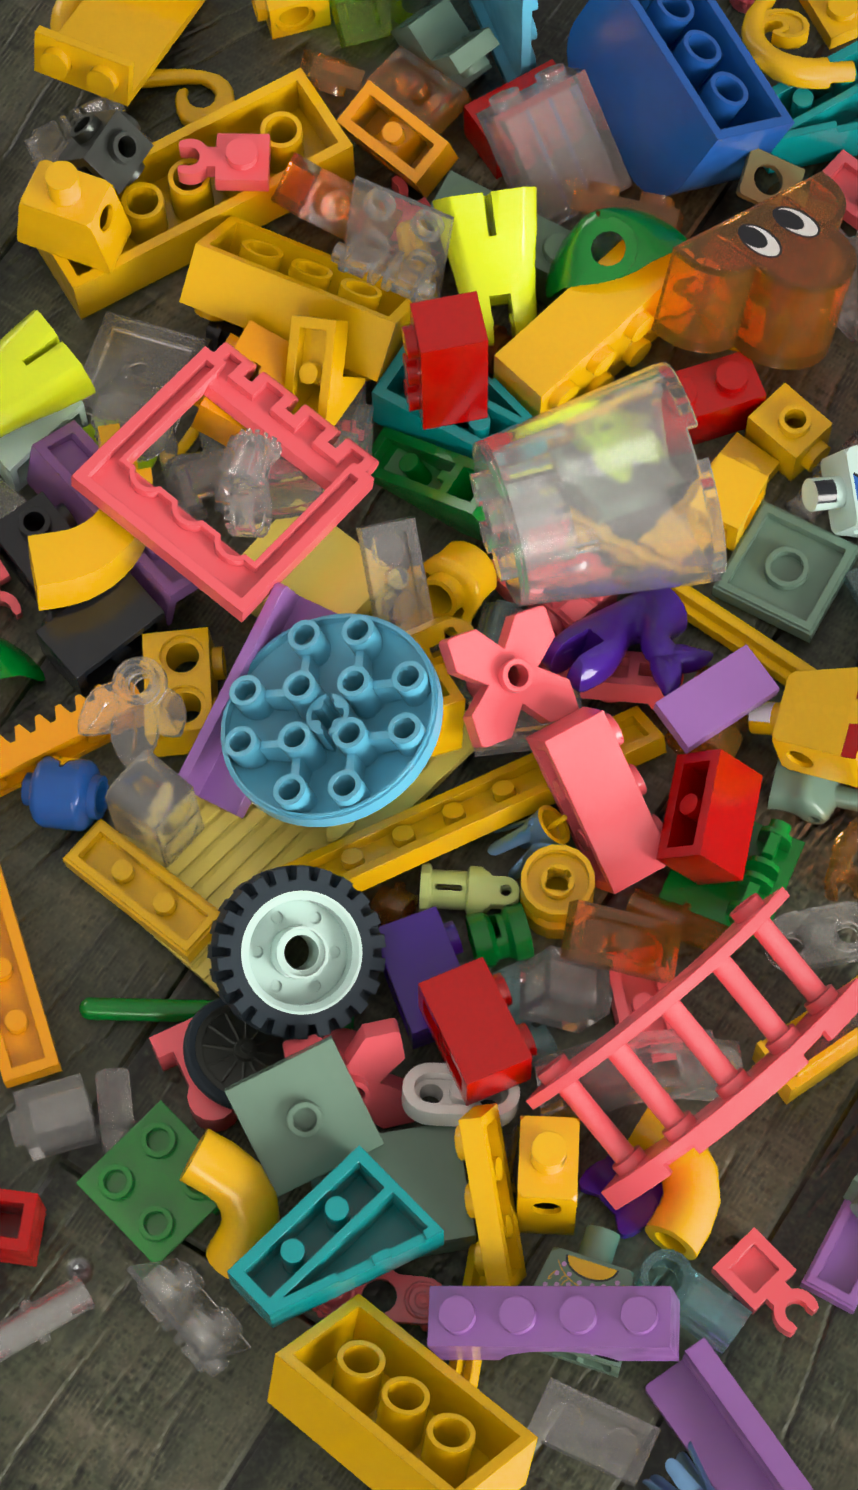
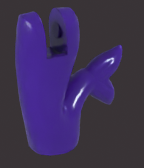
M653 580L624 599L602 608L564 629L553 639L542 659V663L555 674L570 668L566 678L570 680L572 689L580 693L588 691L607 680L622 662L628 648L640 644L644 657L650 662L653 679L662 694L666 696L680 687L682 674L693 673L705 667L712 660L713 653L690 645L675 644L672 641L686 630L688 622L687 612L679 596L669 586L659 580Z

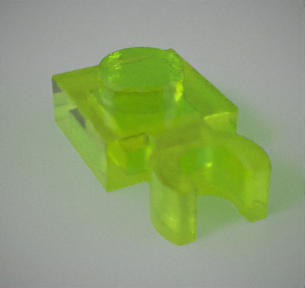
M329 0L341 49L392 36L390 31L393 30L392 20L401 24L415 14L408 13L403 9L402 0Z

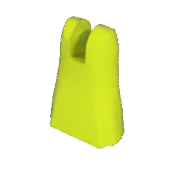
M537 187L491 191L483 196V193H473L433 200L441 238L453 272L458 294L477 291L488 337V346H494V319L491 313V306L508 304V320L511 325L512 337L514 338L537 317L535 270Z
M33 310L0 340V438L96 393L95 387L82 364L63 341L60 342L58 335L38 310Z

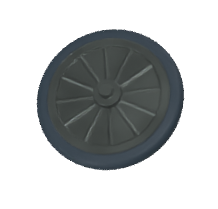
M217 998L203 1006L190 1021L184 1036L183 1055L187 1071L198 1089L215 1103L233 1109L225 1093V1088L285 1059L282 1044L284 1041L291 1039L268 1035L250 1027V1025L231 1012L230 1007L221 998Z

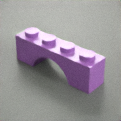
M430 1286L427 1347L441 1360H501L509 1355L527 1352H575L604 1356L618 1361H679L680 1300L671 1286Z

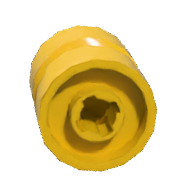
M551 844L537 849L525 862L521 871L520 902L523 905L529 928L538 935L548 939H564L577 934L589 920L593 907L595 872L589 859L579 850L568 845Z

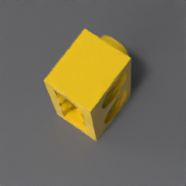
M208 627L142 634L147 739L155 758L189 754L218 697V680L227 679L223 646H214ZM184 662H197L196 666L187 672L175 671ZM186 712H200L197 718L190 722H177V719Z

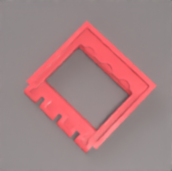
M225 342L215 352H212L206 346L198 352L71 476V486L242 623L270 594L273 586L277 582L281 583L373 489L374 478L371 475L376 470L379 461L350 438H346L335 448L333 445L341 434L339 429L308 405L302 406L293 415L291 412L297 405L299 398L266 372L260 373L252 382L249 381L256 371L257 365L229 343ZM203 395L325 490L256 561H253L246 554L240 555L221 539L220 533L203 520H196L178 505L176 498L161 486L155 487L136 472V467L133 465Z

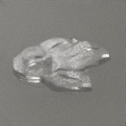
M134 657L125 660L117 667L112 682L101 685L90 692L80 712L78 733L82 736L111 734V741L118 758L123 765L133 768L152 754L157 746L159 734L172 738L182 736L186 724L187 711L182 697L168 687V678L163 667L151 658ZM142 679H149L147 688L142 693L135 694L136 684Z

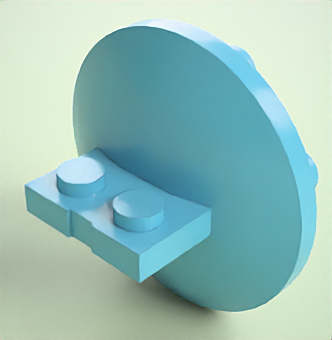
M353 613L333 614L310 620H301L262 647L250 664L248 674L237 678L232 683L229 690L230 699L222 716L221 746L225 764L236 785L256 807L269 816L285 823L305 827H329L350 823L369 816L391 803L416 780L426 766L437 744L443 719V695L438 674L426 653L413 637L400 627L386 620Z

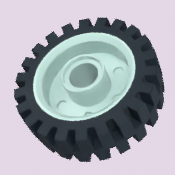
M305 865L282 866L252 876L251 879L236 887L229 899L224 900L218 910L220 914L211 926L210 934H212L211 944L208 945L207 958L211 959L212 968L209 971L212 982L216 983L219 991L217 993L222 1001L230 1007L231 1012L241 1021L247 1023L252 1028L275 1037L308 1039L309 1035L317 1034L318 1037L331 1034V1031L335 1029H342L352 1022V1017L356 1014H361L369 1005L366 1001L370 995L376 994L380 982L377 981L379 972H384L386 959L382 958V948L386 947L385 936L379 931L378 924L381 922L377 912L371 910L368 905L370 901L363 892L353 887V883L344 877L333 874L331 871ZM299 935L306 941L309 955L302 966L294 969L286 962L284 949L292 937Z

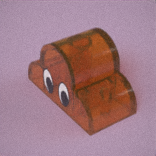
M821 171L673 247L651 330L663 340L681 349L700 353H715L734 347L752 361L775 369L800 370L814 366L822 361L830 350L857 265V257L852 244L839 232L846 210V199L838 184Z

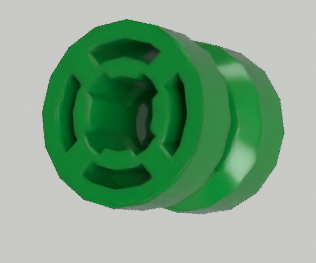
M521 902L504 906L498 914L488 916L483 912H478L465 916L467 934L474 960L483 957L488 968H492L501 959L511 957L516 961H521L534 957L531 932Z

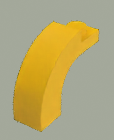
M120 423L98 426L99 448L120 429ZM136 460L133 463L136 467V472L153 484L151 467L138 469ZM100 509L87 521L74 528L27 536L30 566L39 611L75 605L107 591L124 578L134 567L146 546Z

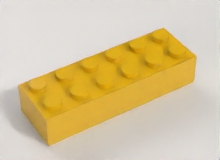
M300 67L152 143L153 147L143 160L145 167L141 175L132 184L126 186L121 194L117 195L131 224L132 231L111 274L40 249L37 250L82 320L190 264L195 244L231 215L262 227L355 179L353 145ZM217 133L270 134L269 191H216L215 177H207L203 182L195 185L179 182L178 165L190 166L198 162L195 158H181L179 141L197 139L207 147H216Z

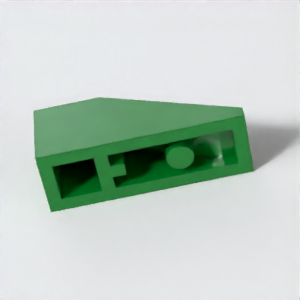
M384 426L368 450V453L379 461L376 470L371 475L374 478L375 484L460 533L498 548L503 546L530 505L502 469Z

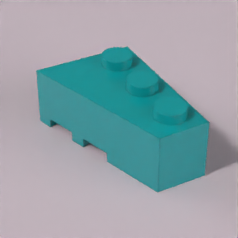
M858 41L828 56L830 62L853 61L856 69L854 82L831 83L829 89H802L788 86L781 82L772 87L795 123L770 154L798 167L832 161L843 149L852 156L858 155ZM764 167L768 174L774 173L770 168Z
M403 345L372 391L373 421L383 427L394 429L502 469L517 488L539 454L536 449L540 442V423L496 378L491 379L488 376V418L423 430L419 410L409 412L403 382V379H406L402 353H405Z
M359 1145L241 1257L227 1273L231 1286L274 1328L443 1246L444 1230Z

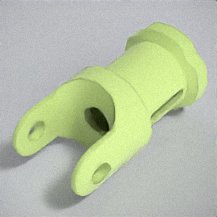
M431 863L422 864L419 912L436 906L437 909L465 910L466 914L470 915L478 912L487 913L490 909L502 910L504 906L519 902L520 888L517 881L513 878L492 876L482 866H470L468 871L433 869ZM503 891H509L510 895L504 896L501 893Z

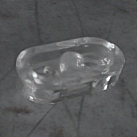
M845 901L787 912L773 920L774 924L787 939H796L801 943L803 950L799 954L812 970L858 961V940L847 943L841 940L838 935L840 929L850 928L858 936V902ZM765 950V954L770 963L777 969L781 970V968Z

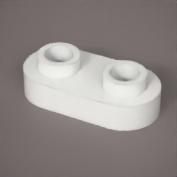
M423 1063L417 1065L406 1074L403 1080L401 1096L403 1109L411 1119L424 1125L456 1127L459 1125L458 1120L472 1107L483 1105L480 1103L483 1100L466 1106L446 1063ZM519 1084L483 1099L493 1100L498 1104L501 1127L508 1124L517 1113L520 1099ZM432 1096L437 1098L439 1102L430 1103L423 1101L422 1098Z

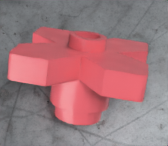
M544 606L531 607L506 616L498 644L476 629L462 632L439 642V648L448 674L466 681L467 689L473 698L463 716V720L474 748L489 747L512 738L520 710L543 724L557 721L579 709L570 680L538 667L555 638L547 610Z
M395 1018L362 1024L358 1031L347 1028L335 1029L331 1031V1034L325 1035L323 1038L314 1034L309 1035L308 1039H291L283 1042L284 1057L287 1058L332 1036L374 1123L384 1129L414 1122L404 1111L401 1102L404 1079L390 1074L405 1059L401 1033Z

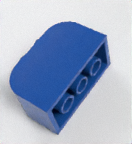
M589 0L571 27L567 43V62L572 82L632 180L639 188L650 195L665 197L739 180L746 156L750 151L759 148L767 153H771L795 123L716 0Z

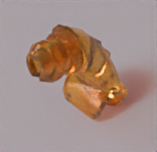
M857 816L838 835L831 849L832 854L825 876L824 889L826 898L833 902H836L838 899L836 883L840 882L848 884L853 890V898L858 900V867L853 865V858L858 852Z

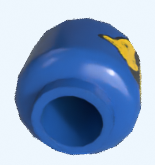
M45 756L37 764L34 772H28L23 779L21 788L22 803L25 806H29L33 820L41 827L85 831L93 824L95 819L100 820L104 816L108 804V779L106 776L100 775L98 767L91 760Z

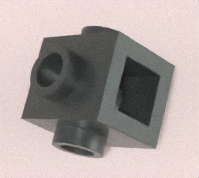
M118 109L97 113L89 112L82 116L70 131L72 140L57 161H68L78 171L107 180L113 185L118 195L121 194L126 186L132 184L141 175L145 167L143 160L153 147V144L140 132L141 127L138 122L127 113Z

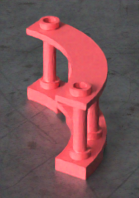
M783 887L764 899L758 893H754L741 902L729 914L735 922L658 993L569 1060L563 1053L549 1062L537 1074L542 1083L526 1100L529 1106L534 1110L559 1093L614 1160L615 1163L612 1165V1169L616 1172V1175L601 1193L615 1211L672 1175L673 1171L668 1165L692 1148H695L701 1154L732 1130L809 1063L804 1054L822 1035L827 1041L832 1040L858 1013V978L838 990L832 984L825 986L770 919L790 896ZM752 935L755 936L807 1000L804 1007L808 1013L796 1026L793 1023L789 1025L784 1023L731 958V955ZM712 972L768 1040L765 1047L769 1052L747 1072L743 1067L736 1069L680 1001ZM660 1016L666 1020L718 1084L715 1091L719 1096L695 1115L690 1110L683 1112L627 1044ZM607 1058L665 1127L662 1131L664 1137L646 1150H643L640 1145L633 1147L578 1080Z

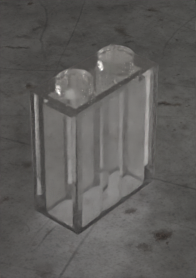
M563 63L541 70L534 76L536 83L519 91L518 87H511L493 95L489 99L491 106L476 113L508 189L537 187V214L558 225L633 186L585 69L565 67Z

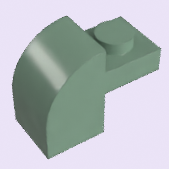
M436 0L428 3L390 31L413 67L437 91L447 96H454L489 70L492 66L485 55L500 45L489 27L469 32L450 0Z

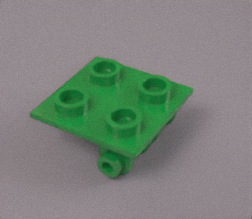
M771 819L768 826L754 822L743 881L698 885L671 869L658 900L729 928L735 922L729 914L749 896L758 893L764 899L781 887L786 890L805 842L791 837L789 834L792 827L782 820ZM776 912L770 917L772 921L774 919ZM754 935L750 937L752 939L757 940Z
M161 1100L76 1182L156 1267L211 1213L215 1216L221 1213L215 1202L209 1197L179 1181L199 1139Z

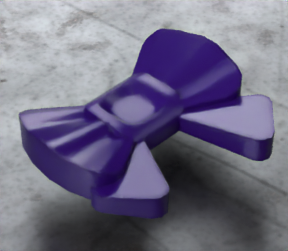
M608 1154L605 1159L596 1162L584 1172L579 1180L578 1189L583 1193L599 1197L602 1203L614 1215L616 1231L620 1238H631L645 1229V1226L659 1205L663 1194L662 1183L657 1184L615 1211L601 1193L616 1175V1172L612 1169V1165L615 1162Z

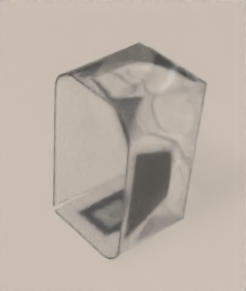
M145 750L139 754L112 783L105 795V801L116 831L165 868L172 864L205 828L193 786L150 750Z

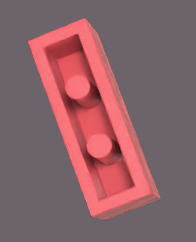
M583 706L526 737L561 815H567L565 821L568 824L577 850L585 855L595 872V888L616 894L666 866L656 860L663 823L655 814L651 815L643 798V795L647 793L646 784L637 768L632 764L628 765L620 748V745L624 743L622 731L610 714H605L604 710Z

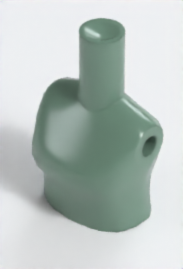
M778 757L767 809L787 812L808 823L817 825L824 824L829 820L836 807L858 812V789L842 786L841 783L788 770L781 765Z

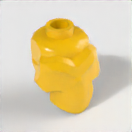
M451 541L441 552L433 555L423 563L409 566L402 578L401 586L405 592L398 596L395 603V625L406 632L443 616L457 617L471 624L484 599L497 587V573L493 562L476 545L466 541ZM449 628L444 630V633H446L449 636L457 635L456 633L451 632Z

